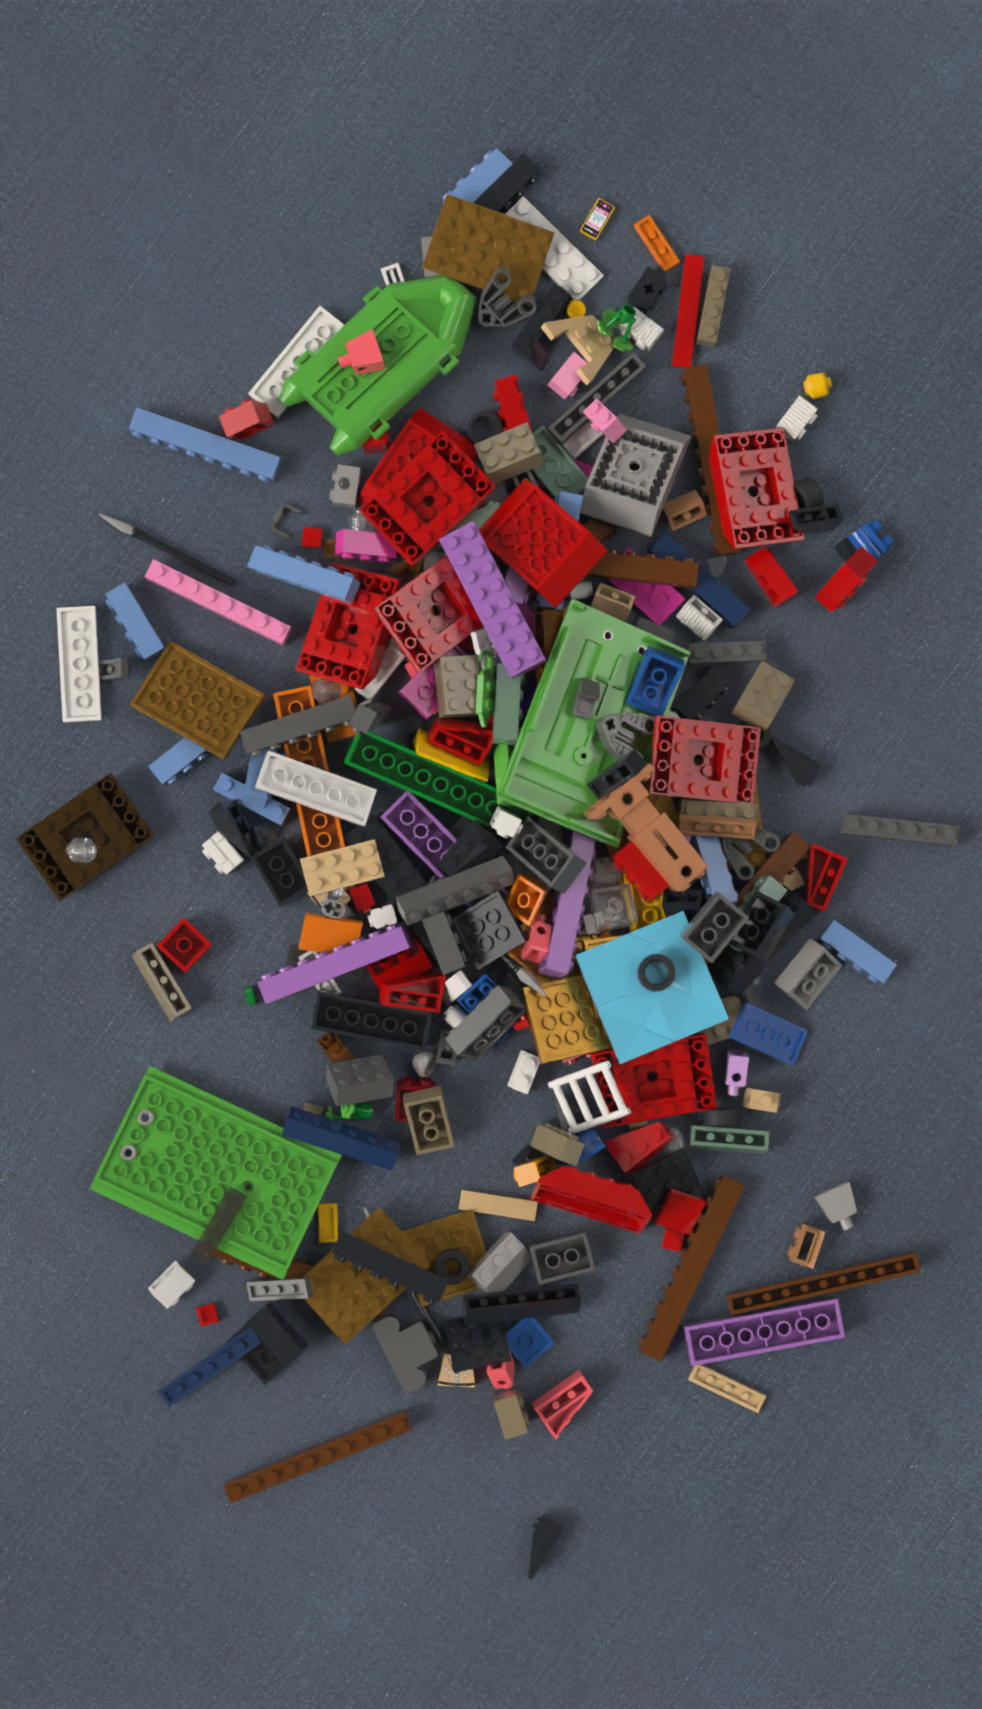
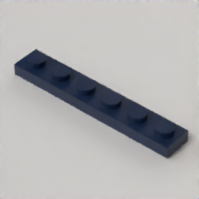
M250 1327L161 1388L158 1393L168 1407L172 1406L261 1344L262 1340Z

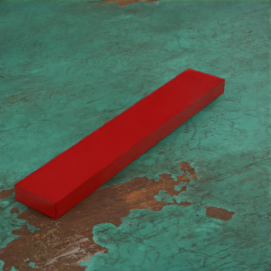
M685 254L672 367L684 369L691 367L704 256Z

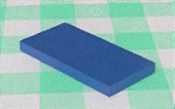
M743 1002L729 1038L794 1066L808 1030L747 1002Z

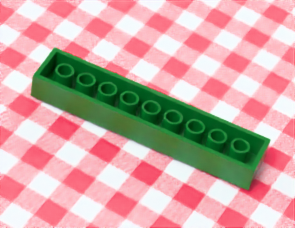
M372 731L362 735L356 733L344 759V763L490 828H492L490 821L498 806L518 815L522 820L521 824H523L528 816L532 817L533 813L516 806L509 807L497 804L496 786L419 756L415 750Z

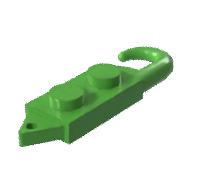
M487 649L482 650L478 658L479 661H482L484 655L487 657V669L481 670L477 676L475 714L479 716L481 727L487 726L490 717L493 716L495 707V662L493 654Z

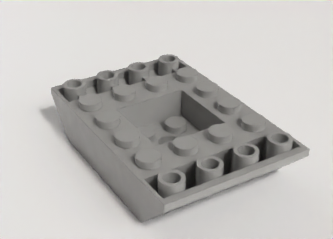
M619 414L617 418L627 431L614 443L607 437L605 438L585 486L580 514L652 537L691 436ZM638 464L640 468L637 471H632L630 466Z

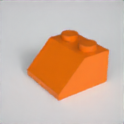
M518 874L506 901L512 913L528 926L532 927L547 893L546 884L534 876Z

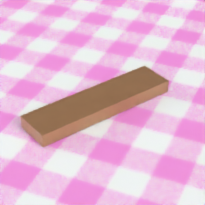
M679 814L678 830L682 835L755 839L757 819Z

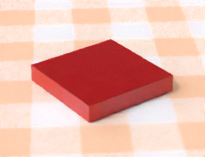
M670 1189L654 1221L657 1225L690 1235L706 1201L705 1199Z

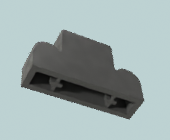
M392 1314L372 1322L371 1326L405 1394L407 1395L422 1387L426 1382L427 1375L426 1371L419 1366L438 1356V1350L434 1344L436 1338L432 1331L428 1332L422 1320L400 1330V1320Z

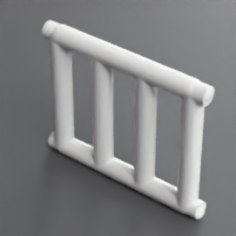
M609 1061L548 1082L549 1087L553 1088L570 1126L568 1128L569 1133H578L631 1114V1109L629 1107L626 1108L609 1069L611 1067ZM603 1072L619 1110L612 1113L609 1112L594 1078V1073ZM586 1077L602 1116L593 1119L577 1082L578 1079ZM570 1083L586 1122L576 1123L561 1085Z

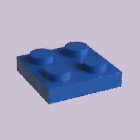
M535 1318L521 1319L506 1332L510 1351L524 1368L528 1367L555 1343Z

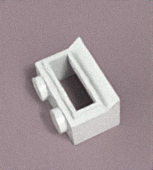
M521 1050L507 1086L528 1094L540 1064L539 1057Z

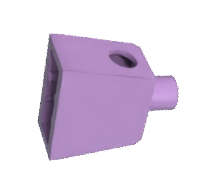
M727 1049L724 1081L726 1085H729L728 1095L739 1096L740 1086L745 1087L749 1063V1056L746 1050ZM735 1073H738V1074H739L738 1076L733 1077V1074H735Z

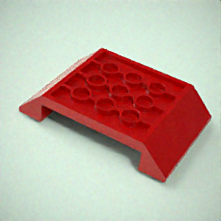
M419 408L407 421L368 478L356 502L364 506L442 431L474 463L478 459L475 446L470 440L422 408ZM426 497L424 505L432 506L435 502L434 498Z
M525 479L479 528L488 548L536 589L541 597L555 609L608 552L584 526L535 484Z

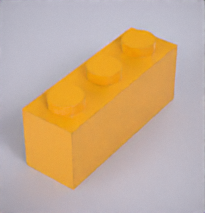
M550 1155L536 1158L515 1167L514 1179L519 1184V1187L531 1184L556 1170L557 1165L554 1157Z

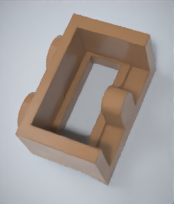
M801 1223L800 1227L797 1226L793 1236L796 1238L794 1245H790L787 1256H790L789 1260L813 1269L826 1232ZM809 1231L815 1235L806 1261L798 1259L797 1256L805 1233Z

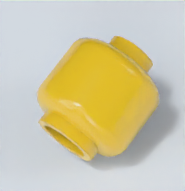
M824 372L808 375L806 381H803L806 396H810L812 399L828 396L829 389L833 388L831 378L826 377Z

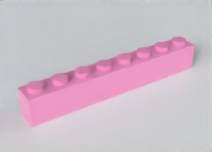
M154 559L145 575L147 580L282 646L285 645L292 631L291 626Z

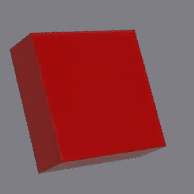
M303 527L302 547L321 549L323 529Z
M215 1302L196 1307L201 1327L220 1321Z

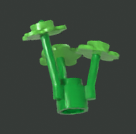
M624 304L617 312L612 308L603 311L604 316L602 320H597L599 332L604 336L613 337L612 328H619L620 323H629L624 335L613 337L612 341L613 346L620 351L632 350L633 346L627 337L632 325L636 321L634 318L636 311L633 306Z
M367 1101L356 1103L355 1106L353 1104L342 1105V1115H332V1108L328 1106V1112H325L324 1117L332 1120L369 1119L372 1115L373 1105L367 1103Z

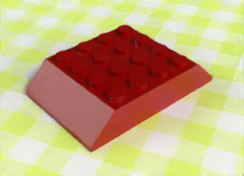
M567 1165V1167L562 1166L539 1178L530 1197V1200L637 1234L642 1233L652 1217V1213L639 1190L634 1189L633 1185L627 1183L621 1185L608 1177L602 1179L597 1177V1174L589 1171L583 1173L578 1171V1168Z

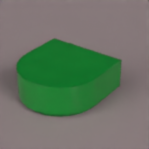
M252 985L246 986L245 992L248 1005H257L254 987Z

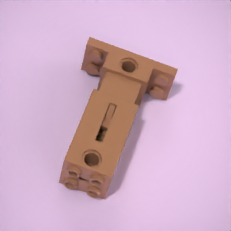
M646 763L636 776L597 800L583 812V815L587 819L600 820L608 813L612 819H618L630 833L627 836L629 841H632L669 884L667 888L671 891L679 892L681 890L683 892L690 887V882L694 878L699 879L705 874L704 870L708 866L665 812H658L646 798L649 793L640 782L648 780L652 776L651 772L654 770L650 763ZM624 795L626 796V802H625V803L623 802V799H622ZM684 867V874L682 875L681 870Z

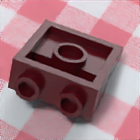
M407 1076L397 1080L395 1121L408 1122L403 1094L436 1087L435 1081L428 1077H423L420 1081H417Z

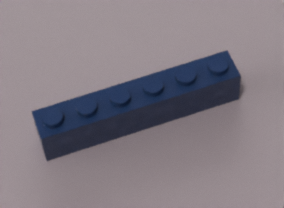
M666 533L649 550V554L656 555V558L659 559L669 556L675 557L676 561H683V559L695 560ZM699 564L696 588L688 589L693 592L692 596L695 595L723 619L721 623L724 626L734 629L749 613L750 609Z
M292 1106L282 1131L283 1136L391 1171L399 1155L401 1145L400 1141L369 1132L356 1126Z

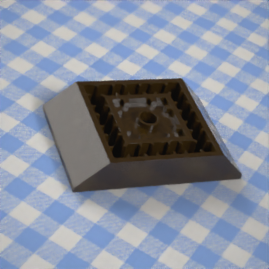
M110 772L18 836L16 840L57 899L62 901L80 891L142 848L155 834ZM87 832L93 835V840L90 843L83 841V835Z

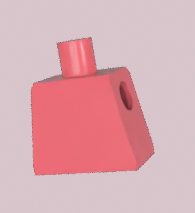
M373 329L348 341L345 344L348 354L337 357L341 368L352 365L357 375L386 369Z
M537 914L532 927L529 926L527 928L525 936L528 941L523 944L520 959L539 964L547 955L552 926L546 924L547 916Z
M511 1351V1361L487 1366V1374L496 1389H510L514 1385L515 1365Z

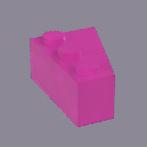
M350 529L336 531L335 554L341 555L344 559L358 558L362 561L389 563V560L396 558L397 550L381 533Z

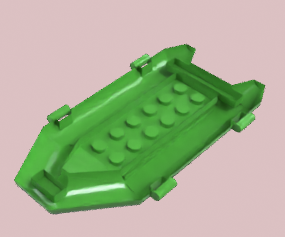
M444 275L391 283L382 290L376 286L363 298L366 305L317 351L312 353L307 350L294 362L298 368L285 379L278 400L285 407L307 401L336 428L330 449L337 456L358 449L371 436L377 441L391 428L387 423L391 417L436 375L442 372L446 376L460 363L456 357L462 352L477 298L458 280ZM373 329L386 369L357 375L352 365L341 368L337 357L348 354L345 344ZM450 358L451 361L446 366L442 367L441 365L447 359ZM381 422L382 425L373 432L372 430Z

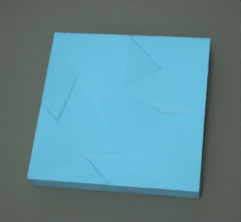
M684 911L575 955L619 1064L729 1019L703 956L679 937L689 924ZM651 954L665 955L675 966L674 981L668 988L658 992L647 990L638 980L637 971L639 964ZM654 961L647 965L645 977L650 983L661 984L667 979L668 970L663 963Z

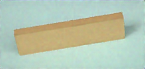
M461 1190L459 1209L467 1211L473 1209L474 1212L535 1221L538 1202Z
M702 1364L695 1365L688 1378L689 1381L756 1413H759L766 1398L765 1394Z

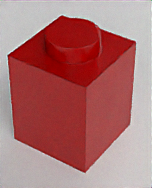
M368 883L349 890L358 912L362 911L364 914L373 910L372 906H375L376 903Z

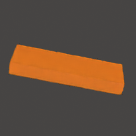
M650 215L634 224L633 227L664 273L680 264V260Z

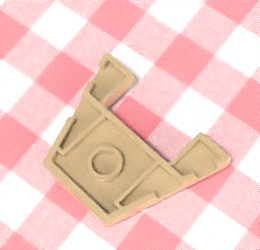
M593 315L545 322L541 328L551 341L565 333L588 363L580 367L576 373L588 385L613 350L612 338L604 336L599 332L597 320Z

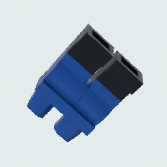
M875 520L870 524L866 523L847 538L835 545L834 549L845 561L862 546L877 560L887 552L893 540L888 534L881 539L877 537L876 533L882 529V526Z

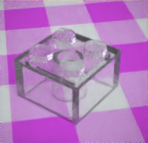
M629 883L595 889L588 895L596 932L633 926L638 921Z

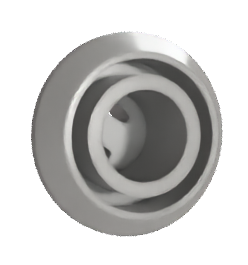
M420 1052L412 1059L413 1069L421 1077L429 1076L435 1069L436 1057L432 1052Z

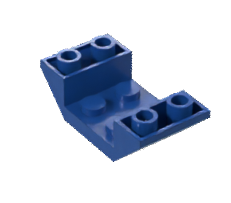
M484 974L457 1001L470 1014L476 1008V1005L489 995V992L497 986ZM514 1025L496 1041L498 1045L516 1030Z

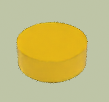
M572 300L567 305L566 310L570 318L582 317L586 313L585 305L580 300Z

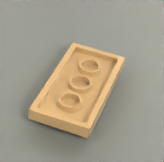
M375 839L300 859L310 897L385 877Z

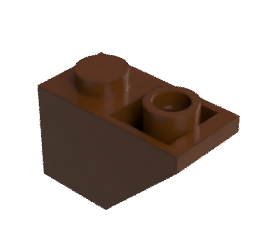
M327 1032L317 1040L332 1063L356 1059L335 1033Z

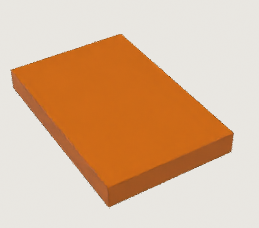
M305 912L298 947L300 950L320 953L329 951L331 954L333 953V948L343 944H347V947L351 946V941L359 939L363 922L352 919L338 920L326 915Z

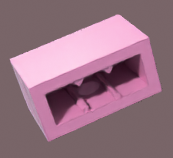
M573 352L547 385L564 400L568 395L572 397L579 389L576 385L580 381L583 383V380L576 372L587 362Z
M598 399L583 411L591 421V427L597 433L601 431L612 443L627 431L619 419Z

